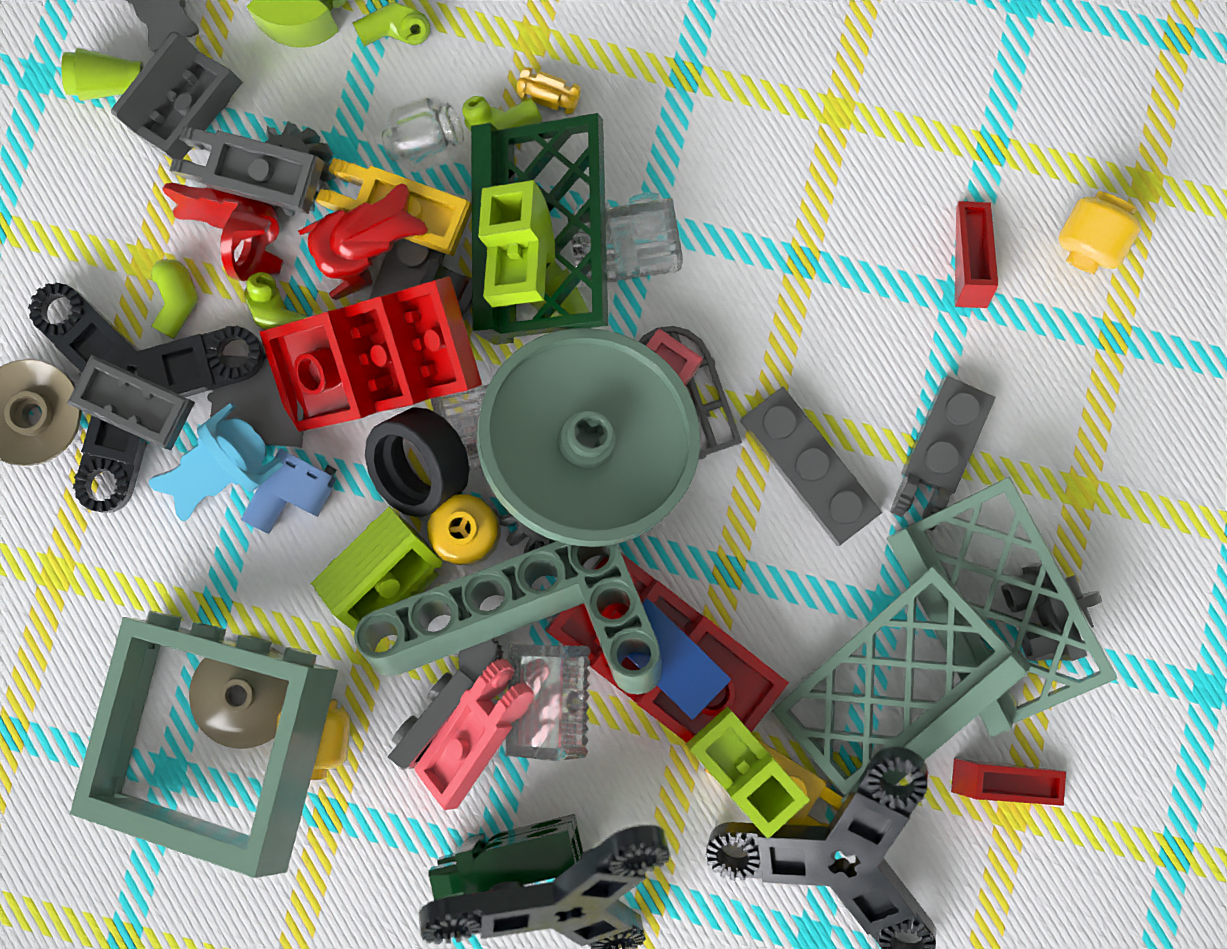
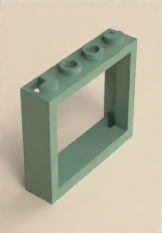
M149 610L147 619L123 617L70 815L253 878L287 873L338 670L315 664L317 655L311 654L310 651L286 647L284 655L270 652L272 642L269 640L238 635L237 642L224 639L226 629L193 622L191 630L179 627L182 617ZM160 645L289 681L250 835L121 793Z

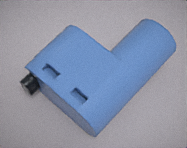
M279 449L274 459L281 457L284 460L283 466L258 487L241 520L270 534L287 502L318 517L333 490L332 486L337 479L333 476L337 469L327 465L325 470L322 471Z

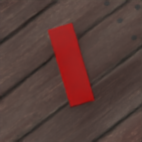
M958 201L956 206L955 307L988 308L998 288L991 202Z
M954 758L951 792L977 800L1064 806L1066 771Z

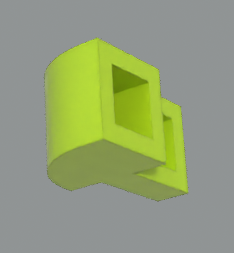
M252 0L246 8L259 29L272 40L289 47L305 48L321 44L332 38L339 31L330 11L334 7H341L348 0Z
M534 180L482 188L478 237L487 247L483 297L492 307L544 301L546 263L555 262V241L550 213L541 190Z
M728 706L686 743L688 749L727 791L731 799L767 839L810 801Z

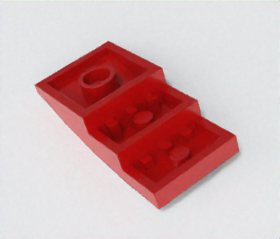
M450 276L259 332L283 407L299 432L361 419L378 412L414 405L431 398L468 391L483 385ZM297 401L304 410V419L298 421Z
M623 553L621 555L640 601L642 602L645 598H648L732 679L693 720L658 686L647 693L636 695L627 693L617 685L584 603L555 614L544 630L581 658L593 670L686 743L727 706L752 733L789 684L787 680L707 617L696 611L660 581L654 579ZM601 556L590 570L600 569L606 565L609 559ZM620 603L611 604L605 608L602 616L608 619H618L627 613L629 607ZM627 656L621 663V666L627 670H640Z

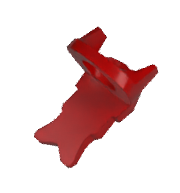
M166 183L163 185L162 190L164 194L177 204L172 211L174 217L181 220L202 221L215 228L223 229L220 244L221 259L229 277L239 281H247L252 274L258 272L270 275L280 274L284 263L283 259L265 250L267 245L276 240L280 231V221L272 205L210 187H189L177 183ZM244 240L242 252L235 262L234 250Z
M402 183L396 185L383 199L376 203L364 202L349 212L342 209L327 214L325 217L298 230L300 235L309 233L308 248L320 272L331 279H342L344 281L329 293L332 299H341L372 285L373 281L368 269L373 265L372 259L391 251L393 243L406 237L423 236L428 233L425 222L408 213L410 191L407 185Z

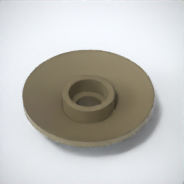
M33 359L16 360L0 367L1 461L18 466L43 464L60 455L75 438L80 426L82 411L67 404L75 385L59 368ZM39 406L42 410L41 417L36 424L32 425L29 422V413L33 408Z
M271 647L270 652L281 654L275 648ZM205 657L196 668L191 680L189 690L191 712L199 728L216 743L236 749L257 747L275 738L277 717L282 710L289 681ZM235 685L242 686L247 693L246 701L241 706L234 704L230 698L231 689Z

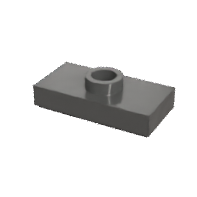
M91 355L67 404L172 451L195 402Z

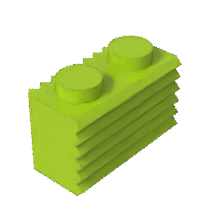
M389 506L337 558L333 559L310 584L323 599L322 601L330 612L355 632L358 623L369 613L410 598L411 592L418 591L419 584L426 583V576L434 575V569L442 567V560L420 534Z

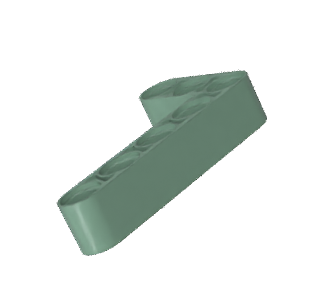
M558 541L373 611L362 618L354 633L355 644L372 668L381 675L395 676L584 603L613 678L621 689L636 695L647 693L657 686L663 673L657 639L617 544L587 547L565 544ZM603 556L609 559L606 565L600 569L590 570L583 567L584 563L591 557ZM549 575L557 578L555 583L548 589L535 590L531 588L535 580L542 576ZM494 595L504 597L503 602L494 610H480V606L486 598ZM620 603L629 607L627 613L621 618L608 619L602 616V612L611 604ZM442 615L451 616L450 622L443 629L434 632L427 631L429 624L436 617ZM397 635L396 643L392 648L384 652H375L377 644L381 639L386 636ZM640 652L650 657L648 664L640 670H627L621 666L624 658L631 653Z

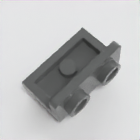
M174 31L111 108V113L142 141L171 160H181L193 149L179 139L182 128L189 127L205 131L219 112L228 105L231 97L243 82L229 68L199 52L182 34Z

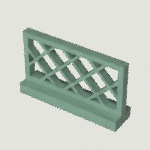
M1010 476L914 524L912 523L886 538L911 585L932 566H936L954 587L956 586L961 568L994 578L985 606L972 602L969 603L985 620H987V617L1020 628L1013 650L1015 648L1018 651L1020 650L1026 630L1059 641L1050 669L1030 663L1032 666L1028 672L1046 678L1040 697L1018 706L1010 689H1008L979 714L990 737L1012 729V724L1117 679L1116 672ZM1001 493H1005L1015 511L1009 534L977 524L983 502ZM974 507L970 521L955 517ZM944 521L967 528L959 556L955 557L936 551L926 530ZM1019 521L1030 540L1015 536ZM974 531L1006 541L997 570L964 560ZM1012 543L1037 552L1042 565L1035 583L1003 573ZM942 561L955 565L951 578ZM1046 571L1056 590L1042 586ZM1000 580L1032 591L1023 620L990 609ZM932 583L917 598L929 621L948 623L949 601ZM1039 593L1063 601L1069 614L1062 633L1029 622ZM956 609V623L970 624ZM1073 621L1083 640L1069 635ZM935 630L947 653V631ZM956 631L955 663L980 665L995 652V650L987 648L979 633ZM1065 644L1089 651L1100 671L1081 679L1056 672ZM957 672L961 680L969 674L967 672ZM1053 680L1065 684V686L1049 692Z
M932 566L771 711L842 792L844 798L841 801L844 803L873 758L872 743L885 745L881 750L889 747L907 748L916 752L923 760H926L1023 678L1032 665L1016 648L1013 650L936 566ZM932 583L949 601L948 623L916 620L917 596ZM908 605L907 620L892 619ZM956 609L970 624L956 623ZM883 626L907 628L906 659L875 657L876 633ZM915 628L947 631L946 662L914 660ZM956 631L979 633L995 652L980 665L955 663ZM867 641L866 656L852 655ZM843 662L866 664L865 694L835 692L836 668ZM875 665L906 667L905 698L874 695ZM914 668L946 671L945 695L938 701L913 699ZM954 671L969 673L954 686ZM826 678V691L812 690ZM802 698L826 700L825 729L805 727L790 709ZM835 701L865 703L864 733L834 730ZM873 704L904 707L903 731L897 736L872 734ZM913 708L927 709L912 722ZM814 737L824 738V748ZM833 739L863 742V764L849 777L833 760ZM895 767V771H891V768H889L887 773L883 772V778L887 782L896 785L908 774L905 773L906 769H903L901 772L899 767Z

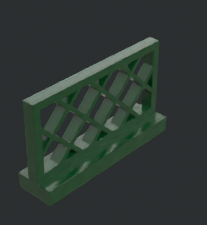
M598 113L501 130H498L492 123L471 126L472 331L493 345L514 343V337L552 333L572 328L608 326L603 118ZM588 132V147L574 164L558 152L571 135ZM551 138V140L548 143L544 140ZM536 141L543 149L523 172L514 165V144ZM555 157L569 170L550 193H547L539 185L538 187L545 198L549 213L555 207L570 220L554 241L555 258L568 268L571 274L551 297L545 292L544 300L546 303L532 320L516 321V304L492 307L483 297L487 247L478 237L482 188L535 180L550 160ZM588 167H589V176H587V175L584 173V171H585ZM515 174L519 176V178L516 181ZM580 178L589 185L590 198L573 215L559 201ZM589 218H590V228L585 225L586 221H587ZM581 229L591 237V250L577 267H574L559 253ZM546 263V269L551 263ZM590 270H591V280H589V279L586 277V274H587ZM583 281L592 289V312L569 314L560 305L575 287ZM555 311H558L562 315L551 317Z

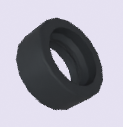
M412 407L374 426L366 439L365 460L368 474L378 493L391 507L404 515L421 518L432 514L452 496L462 494L467 487L470 472L467 450L458 432L449 422L430 409ZM404 438L413 443L423 455L429 467L432 481L431 486L421 481L411 469L405 456Z

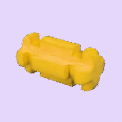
M531 67L523 69L517 82V94L519 97L525 98L526 94L532 96L531 99L535 103L554 110H559L560 107L566 108L565 114L574 113L581 96V87L578 84L573 83L572 87L566 86L567 80L542 71H539L537 75L533 74V68Z

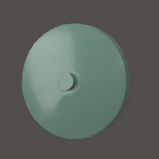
M572 328L545 334L530 341L514 352L500 366L487 387L481 404L477 423V448L481 467L493 493L510 514L522 524L538 534L561 543L587 547L608 546L634 539L646 533L666 518L680 502L688 490L697 468L700 453V428L694 403L683 381L674 369L657 353L644 344L616 332L593 328Z

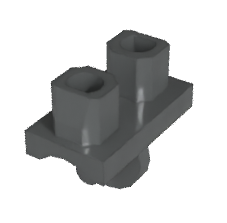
M1042 563L1023 567V574L1017 577L1035 583ZM1046 571L1042 586L1056 590ZM1076 575L1066 577L1065 579L1091 628H1093L1094 625L1088 608L1102 602L1099 591L1082 594ZM1005 583L1001 586L1006 604L1012 613L1027 609L1032 594L1031 590L1010 583ZM1039 593L1034 607H1036L1042 626L1062 633L1069 614L1063 601ZM1073 621L1069 635L1081 639L1080 633ZM1027 630L1021 646L1027 660L1053 659L1059 641ZM1065 644L1060 660L1074 661L1088 655L1086 650Z

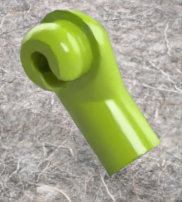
M396 2L390 3L352 22L364 47L385 36L411 45L422 44L427 40L431 28L428 18L423 13Z
M482 96L470 97L462 107V113L465 117L464 124L470 131L471 126L492 123L498 130L536 124L542 121L541 114L531 98L526 99L507 111L490 106Z
M161 259L153 265L151 277L153 282L157 283L165 304L151 327L175 340L195 307L198 295L189 270L180 261Z
M258 272L252 274L247 279V287L244 291L245 300L252 318L258 327L267 330L309 317L285 308L279 289L276 286V281L270 274Z

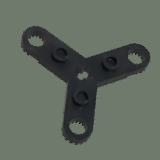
M57 282L55 284H45V287L37 289L36 295H32L30 298L32 302L28 306L30 310L29 318L33 321L34 326L81 373L90 356L94 355L133 374L135 369H138V376L179 395L189 397L250 379L259 372L264 362L265 352L260 339L248 329L237 325L226 326V328L202 335L196 334L139 350L80 292L66 284ZM58 298H67L72 306L70 308L72 314L67 316L69 319H65L63 324L57 323L58 325L50 323L47 316L50 304ZM234 340H243L249 346L248 360L246 359V363L244 365L241 364L240 367L231 368L226 366L223 361L224 348ZM91 415L81 450L83 455L78 472L74 476L75 484L73 483L75 498L80 501L79 503L89 510L101 513H112L123 508L132 497L147 440ZM110 471L111 474H114V479L117 480L115 483L117 489L114 490L115 494H112L110 499L107 498L104 499L105 501H100L92 493V482L99 473Z
M889 747L877 752L829 826L784 824L769 839L765 837L754 823L726 822L712 830L706 847L705 857L708 858V866H713L712 870L714 873L719 871L720 876L724 879L727 875L730 876V880L734 881L736 877H739L740 880L759 878L764 883L830 886L867 935L871 934L881 949L936 948V927L933 921L884 859V856L910 820L911 813L918 803L924 799V794L927 791L928 768L925 761L916 752L903 747ZM895 767H899V771L902 772L903 769H906V774L911 773V778L914 780L903 786L893 785L883 778V772L887 773L889 768H891V771H895ZM728 842L734 846L735 842H737V847L740 848L743 845V850L745 852L748 851L747 856L740 858L732 857L726 854L721 847L723 844L724 846L728 845ZM841 851L846 857L855 855V862L850 863L846 858L836 860V852ZM901 929L904 930V933L911 929V934L914 935L917 932V937H922V940L916 943H905L898 940L895 934L896 932L898 934L901 933Z
M637 825L617 831L597 847L585 851L580 856L578 862L552 882L524 886L521 882L508 881L494 885L489 891L433 900L422 906L418 912L422 940H426L427 943L434 942L440 945L444 939L445 944H451V938L453 937L456 942H461L462 937L469 939L472 935L480 934L481 939L553 929L578 945H588L591 949H637L638 945L641 946L646 940L641 915L618 899L646 879L645 872H652L655 870V866L660 868L664 866V862L667 863L670 860L665 830L656 825Z

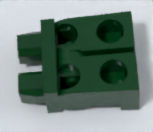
M575 814L503 831L492 836L488 842H486L484 833L469 836L455 853L439 857L437 860L438 865L428 870L434 900L489 891L491 887L502 882L517 881L523 885H528L553 878L556 879L578 862L580 856L584 853Z

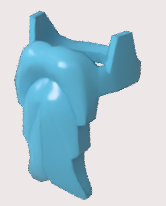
M234 402L229 403L197 428L199 438L196 441L198 445L183 454L177 467L155 475L149 480V486L154 491L174 497L176 515L181 521L189 519L197 504L207 495L216 496L231 482L235 485L239 484L248 492H252L284 464V460L278 457L262 465L267 449L261 436L254 431L247 421L241 418L231 417L225 419L237 407Z

